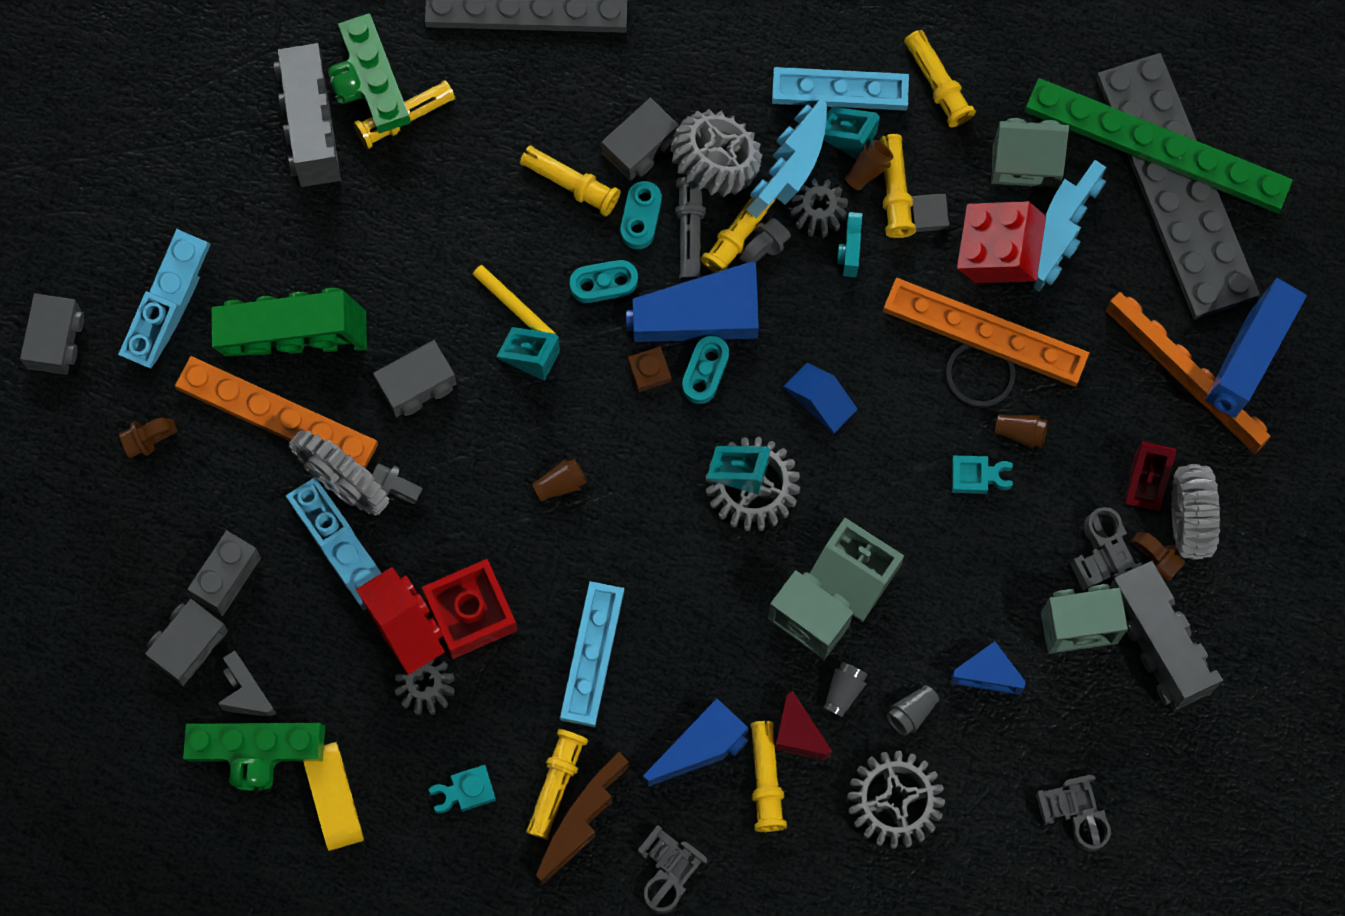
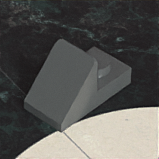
M236 651L225 656L223 659L228 666L223 671L234 689L240 685L242 688L220 701L218 704L221 709L268 719L277 716Z

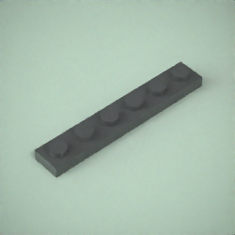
M426 0L425 25L426 27L626 33L627 0Z

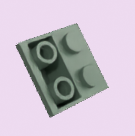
M1011 118L1006 121H1000L992 149L991 184L1059 188L1064 174L1069 125H1060L1059 122L1054 120L1026 123L1023 119Z
M844 518L809 574L822 583L820 588L831 596L836 593L846 599L851 605L849 609L854 612L853 616L864 622L900 568L904 555L847 518Z

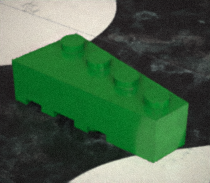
M326 288L322 290V293L311 295L306 292H294L289 294V297L280 299L272 296L258 297L256 302L248 303L230 300L224 302V306L212 307V347L224 356L270 354L271 348L275 347L278 351L288 353H302L304 346L321 348L323 352L337 351V345L353 344L354 350H367L366 310L339 288Z

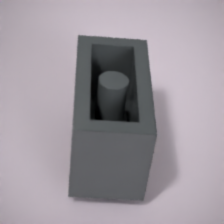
M650 97L601 142L602 154L631 181L636 175H645L654 165L653 160L659 154L670 152L674 138L673 135L679 124Z
M34 294L20 358L26 369L68 375L69 365H74L77 358V345L74 344L76 332H81L84 324V312H81L75 299Z
M435 340L373 373L376 384L395 417L402 414L408 416L417 412L423 406V402L433 397L440 399L448 395L453 390L452 387L456 385L455 374Z
M226 530L187 589L192 598L223 617L260 561L261 557L257 549Z
M192 599L186 605L180 604L170 616V621L172 622L163 633L158 631L147 644L149 650L145 653L152 663L182 686L186 684L228 632L221 621Z

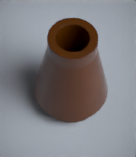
M873 140L870 144H864L850 172L845 176L848 184L856 190H861L867 183L890 168V161L893 159L891 150L878 140Z
M999 414L995 434L1002 435L1031 449L1034 446L1043 447L1048 420L1040 419V415Z
M573 458L569 461L564 459L532 484L542 502L548 498L581 490L580 486L586 484L587 481L578 462Z

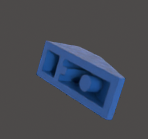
M716 699L643 775V782L649 787L723 760L729 753L735 756L748 742L745 738L748 727L724 704Z

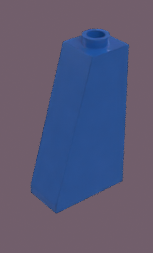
M756 262L742 264L633 298V310H626L627 331H634V342L701 340L707 336H716L721 339L758 338Z
M1279 278L1274 280L1248 313L1205 399L1206 402L1234 418L1240 413L1251 399L1307 296L1306 294Z

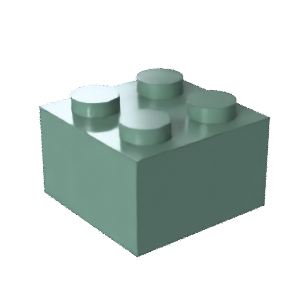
M795 570L770 603L768 619L825 660L849 628L854 612L849 609L851 607L850 603L836 593L831 596L821 589L822 583L813 575L807 572L802 575Z
M1108 584L1092 586L1088 588V592L1075 594L1073 589L1057 591L1053 593V597L1048 599L1041 612L1048 654L1118 644L1128 630L1120 588L1110 589Z

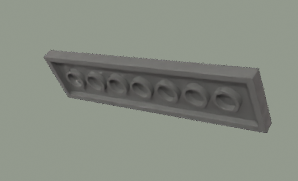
M1161 53L1097 74V82L1108 106L1196 140ZM1127 153L1193 319L1196 320L1257 300L1260 293L1217 189Z

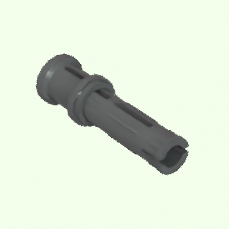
M681 177L676 180V187L679 189V206L675 208V215L680 219L679 280L688 282L701 278L700 226L701 220L706 215V208L702 206V189L698 191V184L693 181L687 183V177Z

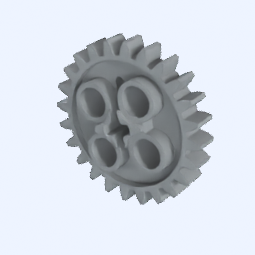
M302 429L289 442V448L298 457V461L305 464V470L315 479L322 482L326 489L332 490L351 506L355 504L360 510L363 509L368 514L372 513L376 516L389 503L390 499L386 496L387 493L381 489L382 486L374 481V476L363 466L356 463L352 456L346 455L327 439L323 441L317 434L314 436L310 431L306 432Z

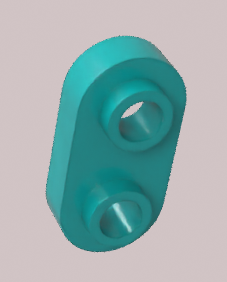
M638 182L628 192L621 223V238L624 244L632 249L646 248L652 243L655 236L662 195L660 189L651 182ZM642 193H647L651 196L648 201H641L638 197ZM634 225H641L644 230L640 233H635L631 228Z
M625 260L583 266L576 269L570 277L571 294L576 300L583 303L628 296L634 292L638 284L636 268ZM622 276L627 279V282L624 285H618L614 280ZM589 282L593 285V288L590 291H584L581 289V285Z
M707 336L697 343L682 382L683 394L689 401L703 404L709 402L715 396L729 359V348L723 339L716 336ZM708 352H714L718 355V358L714 361H709L705 355ZM696 383H703L706 389L702 392H697L693 386Z

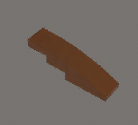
M620 752L590 781L567 812L553 836L536 874L537 880L541 885L595 838V831L588 824L612 803V796L605 789L629 768V762Z

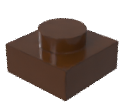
M661 346L628 357V363L638 392L671 382L672 378Z

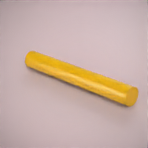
M480 265L473 272V276L531 330L556 334L483 265Z

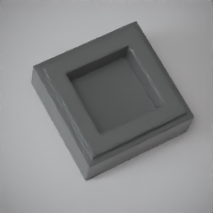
M946 194L912 196L913 223L916 225V232L948 230L949 218Z

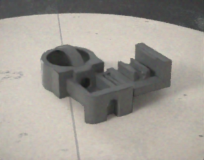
M1102 507L1087 516L1084 521V531L1094 547V550L1091 551L1093 555L1085 559L1081 555L1069 562L1083 591L1108 578L1113 581L1115 577L1142 566V562L1135 564L1122 538L1127 532L1122 525L1121 517L1116 511L1111 508ZM1098 514L1105 515L1112 521L1114 532L1111 537H1108L1103 530Z
M1093 775L1069 779L1061 788L1044 792L1043 790L1038 791L1036 798L1044 825L1054 823V818L1062 816L1065 817V820L1071 819L1073 838L1076 844L1086 851H1097L1109 841L1111 827L1106 819L1105 811L1097 810L1090 782L1096 779ZM1087 820L1093 845L1085 843L1079 835L1080 824L1083 821ZM1095 821H1098V823L1101 824L1104 829V838L1102 843H1100V837Z
M659 825L656 826L638 849V854L645 859L647 856H650L657 862L655 867L660 870L647 883L644 889V900L650 910L664 914L671 912L677 906L679 899L686 892V889L682 886L700 863L706 866L707 858L687 842L680 844L683 850L678 848L679 843L662 831ZM656 838H659V840L653 846L650 852L647 853L646 851L648 850V848L652 845ZM660 881L666 882L650 902L648 897L651 887ZM673 886L676 892L673 903L665 908L656 907Z

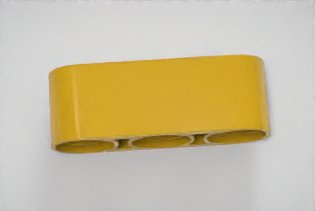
M337 742L324 745L323 761L303 762L328 851L364 841Z

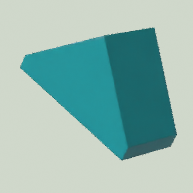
M831 107L827 113L823 140L857 159L864 144H870L875 138L880 116L875 112Z
M512 327L496 357L544 381L560 352L559 337L554 333Z
M716 446L706 479L759 495L769 462L770 449L766 446Z

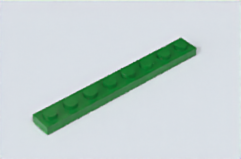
M1040 78L1037 80L1025 109L1026 113L1043 120L1057 121L1060 125H1069V130L1278 214L1293 181L1291 178Z

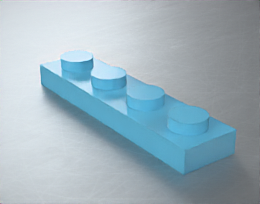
M774 67L772 104H808L809 106H814L822 98L827 102L828 107L907 110L909 74Z
M589 582L562 706L561 721L591 727L596 726L624 588Z

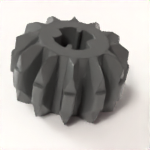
M814 178L811 180L810 188L802 185L798 191L799 195H794L791 198V204L795 207L790 210V215L792 218H798L796 222L798 229L808 226L807 234L809 236H813L815 229L820 230L822 237L827 236L828 228L837 232L840 229L839 221H845L847 218V212L844 208L847 207L848 200L847 198L840 197L842 194L840 186L830 190L831 182L829 179L824 181L823 186H819L818 181ZM813 205L818 207V209L814 210ZM825 206V211H823L820 207Z
M435 659L409 675H395L396 682L402 684V686L395 689V693L399 697L406 696L402 701V706L405 709L415 703L414 712L416 715L422 713L423 706H427L430 715L436 713L434 703L437 702L443 708L447 707L448 703L442 695L451 696L455 692L453 687L446 685L455 680L453 673H444L448 668L447 663L442 661L435 666ZM425 678H429L433 687H426L425 692H421L417 682L423 683Z

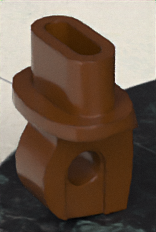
M162 417L152 420L145 425L134 421L130 423L131 428L119 433V437L127 456L132 458L140 453L146 456L154 451L155 443L178 431L173 419Z
M1138 532L1130 541L1149 562L1152 561L1161 577L1167 582L1173 578L1185 563V560L1175 552L1177 547L1174 544L1164 547L1154 536L1147 532Z

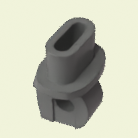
M771 218L766 224L759 223L754 229V239L745 247L739 260L746 264L757 262L766 253L770 255L779 254L783 251V243L791 237L790 232L775 218Z
M378 464L372 475L375 478L374 481L382 486L381 489L387 493L386 496L391 493L404 501L415 504L423 488L398 477L399 467L394 466L390 469Z

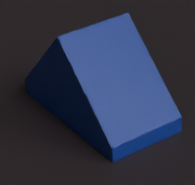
M806 363L783 386L785 391L832 434L857 411V407L836 377L809 363Z
M995 641L955 669L950 684L1017 695H1021L1025 688V680Z

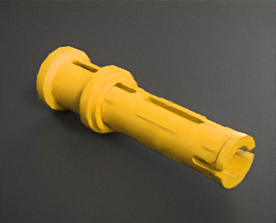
M917 30L908 35L904 43L934 91L933 100L943 108L948 117V125L950 127H957L967 122L974 116L976 110L973 106L967 104L960 92L962 89L961 85L952 80L947 74L923 30Z
M445 80L441 84L414 96L404 103L410 121H413L443 104L455 100V96L450 85ZM430 98H433L431 102L409 112V109L419 105L420 103ZM373 117L363 122L357 120L353 123L366 149L372 148L374 142L388 135L395 136L400 131V127L380 134L377 129L370 132V129L376 127Z
M888 134L887 138L886 136L880 138V142L885 144L893 154L890 168L884 171L887 195L883 200V208L887 210L888 226L885 228V232L891 238H904L916 233V225L912 223L910 209L913 206V198L907 193L902 136Z
M532 145L527 147L526 151L529 153H523L520 160L522 166L528 167L574 193L576 201L580 203L585 201L598 208L601 215L606 217L611 213L620 196L618 188L614 187L611 189L596 181V177L591 173L582 175L535 149Z
M751 197L728 229L719 232L716 244L709 253L702 255V263L714 273L728 269L736 255L744 252L745 241L777 198L775 197L771 204L755 218L746 210L754 200Z
M757 721L750 724L757 787L753 791L752 800L756 802L758 822L754 826L755 831L774 832L787 828V822L783 820L781 800L784 798V792L782 788L778 787L773 732L774 723L772 721H767V725H765V721Z
M558 729L556 735L559 739L554 753L546 761L547 768H549L547 777L540 792L532 819L526 830V833L545 840L549 838V833L569 778L577 773L578 768L575 765L581 748L587 745L588 742L587 738L563 729Z

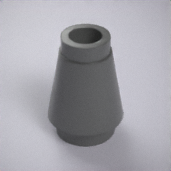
M842 661L839 669L835 668L823 708L843 717L845 711L848 710L867 683L864 681L868 674Z
M924 685L921 689L893 704L890 707L891 711L887 714V719L899 734L906 736L910 732L915 733L935 704L939 702V697L931 687Z

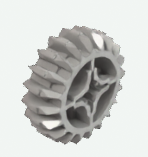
M708 109L703 114L697 111L694 115L688 116L682 121L673 135L674 138L670 151L673 153L672 162L679 165L678 173L687 175V183L693 181L698 184V191L706 188L710 195L718 191L725 197L730 192L736 195L742 189L745 190L758 174L763 156L759 152L760 143L753 141L755 133L745 130L746 123L739 125L734 121V116L726 118L722 110L714 115Z
M757 437L754 446H761L762 439ZM742 438L741 446H749L747 438ZM770 441L767 445L770 449L768 465L777 472L781 480L782 490L775 488L774 483L767 480L764 476L759 495L749 492L748 496H746L747 491L740 490V499L736 503L729 497L723 484L706 479V482L712 484V486L706 489L707 496L715 497L711 501L712 509L723 506L719 513V518L723 520L731 514L730 525L733 527L738 525L739 520H743L744 530L749 531L751 522H757V528L761 531L764 530L765 519L772 526H776L778 523L776 514L786 518L789 511L785 506L795 507L796 499L791 495L799 494L800 486L793 483L799 480V472L790 471L795 466L793 459L782 461L787 453L784 448L780 449L777 453L773 452L775 442ZM734 442L728 444V446H737ZM756 499L774 500L769 505L761 508H749L750 504Z
M1198 464L1178 467L1172 481V500L1170 503L1175 546L1181 557L1192 558V560L1212 557L1216 552L1217 544L1219 543L1218 536L1221 521L1217 491L1218 484L1215 482V475L1210 467Z
M901 751L895 752L893 762H890L887 752H882L881 765L873 757L869 758L867 763L871 771L860 766L857 773L863 781L852 779L850 782V786L859 790V792H850L847 795L849 801L858 802L857 805L849 808V814L856 815L861 813L862 816L854 823L855 827L859 828L867 824L869 827L866 829L864 837L868 839L874 831L877 832L879 836L876 844L879 846L883 844L885 836L890 837V848L892 849L897 847L898 838L901 837L906 848L910 847L912 844L910 835L912 834L917 841L922 842L925 836L921 828L932 833L935 830V826L929 819L940 821L942 818V814L933 809V807H943L945 804L944 799L934 797V795L943 791V785L931 786L930 783L937 778L938 774L935 771L927 776L923 773L928 766L926 761H923L918 768L915 767L913 763L916 755L910 754L906 763L902 762ZM894 772L911 777L921 788H907L903 786ZM884 775L885 793L876 796L873 800L867 801L869 785L877 777ZM892 788L893 792L899 793L898 796L901 794L905 798L900 805V811L898 807H893L894 803L890 805L887 801L892 794ZM925 798L923 815L916 822L909 825L907 821V806ZM884 811L889 813L898 827H891L881 823L871 812Z

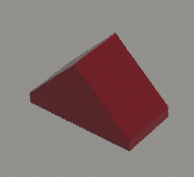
M1141 442L1134 454L1125 504L1160 511L1176 455L1175 448Z
M792 691L786 696L775 750L824 761L830 757L832 750Z

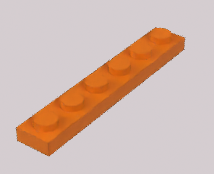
M899 278L895 279L883 309L884 313L1074 387L1077 386L1090 353Z
M1119 292L1110 301L1106 312L1251 452L1256 454L1265 445L1271 436L1267 433V427L1260 419L1255 416L1250 417L1243 409L1234 418L1227 413L1219 411L1215 406L1205 401L1216 379L1214 375L1205 368L1200 369L1191 360L1192 356L1185 347L1180 344L1175 345L1167 337V332L1161 324L1155 320L1150 321L1142 313V308L1136 300L1131 297L1126 298Z
M190 356L175 384L177 390L288 441H291L298 431L302 429L306 432L310 431L314 436L317 434L323 441L327 439L337 445L346 455L352 456L354 461L365 469L378 446V442L375 439Z

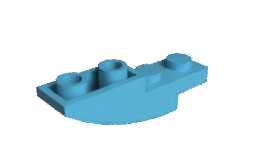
M822 98L813 108L807 104L794 119L799 123L797 127L792 129L788 126L776 142L781 146L773 154V157L778 161L768 172L773 177L768 183L762 180L750 194L754 200L746 210L755 218L771 204L775 197L783 204H786L800 190L817 161L825 135L827 102Z
M1096 160L1091 164L1077 186L1064 179L1048 208L1037 281H1033V288L1039 292L1045 283L1053 284L1062 270L1058 264L1064 256L1070 259L1081 242L1076 239L1081 228L1077 224L1087 210L1084 203L1089 196L1096 198L1106 183L1102 179L1106 167Z
M176 229L150 292H145L118 355L148 368L153 367L172 336L200 279L197 275L211 245L210 243Z
M313 478L286 495V497L337 575L364 611L366 607L356 589L380 575L381 572L319 481Z

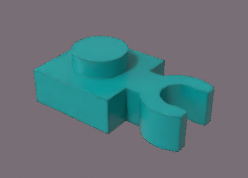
M848 213L845 244H839L837 264L844 265L843 276H857L862 213Z
M953 455L952 493L987 494L988 484H993L999 490L1011 489L1013 481L1002 480L999 477V472L1011 471L1013 463L1002 461L993 467L988 466L987 456Z
M485 765L451 775L453 786L447 787L437 784L429 789L431 796L438 793L446 796V800L442 805L434 807L435 812L439 814L449 811L452 805L459 802L461 810L466 811L496 801Z

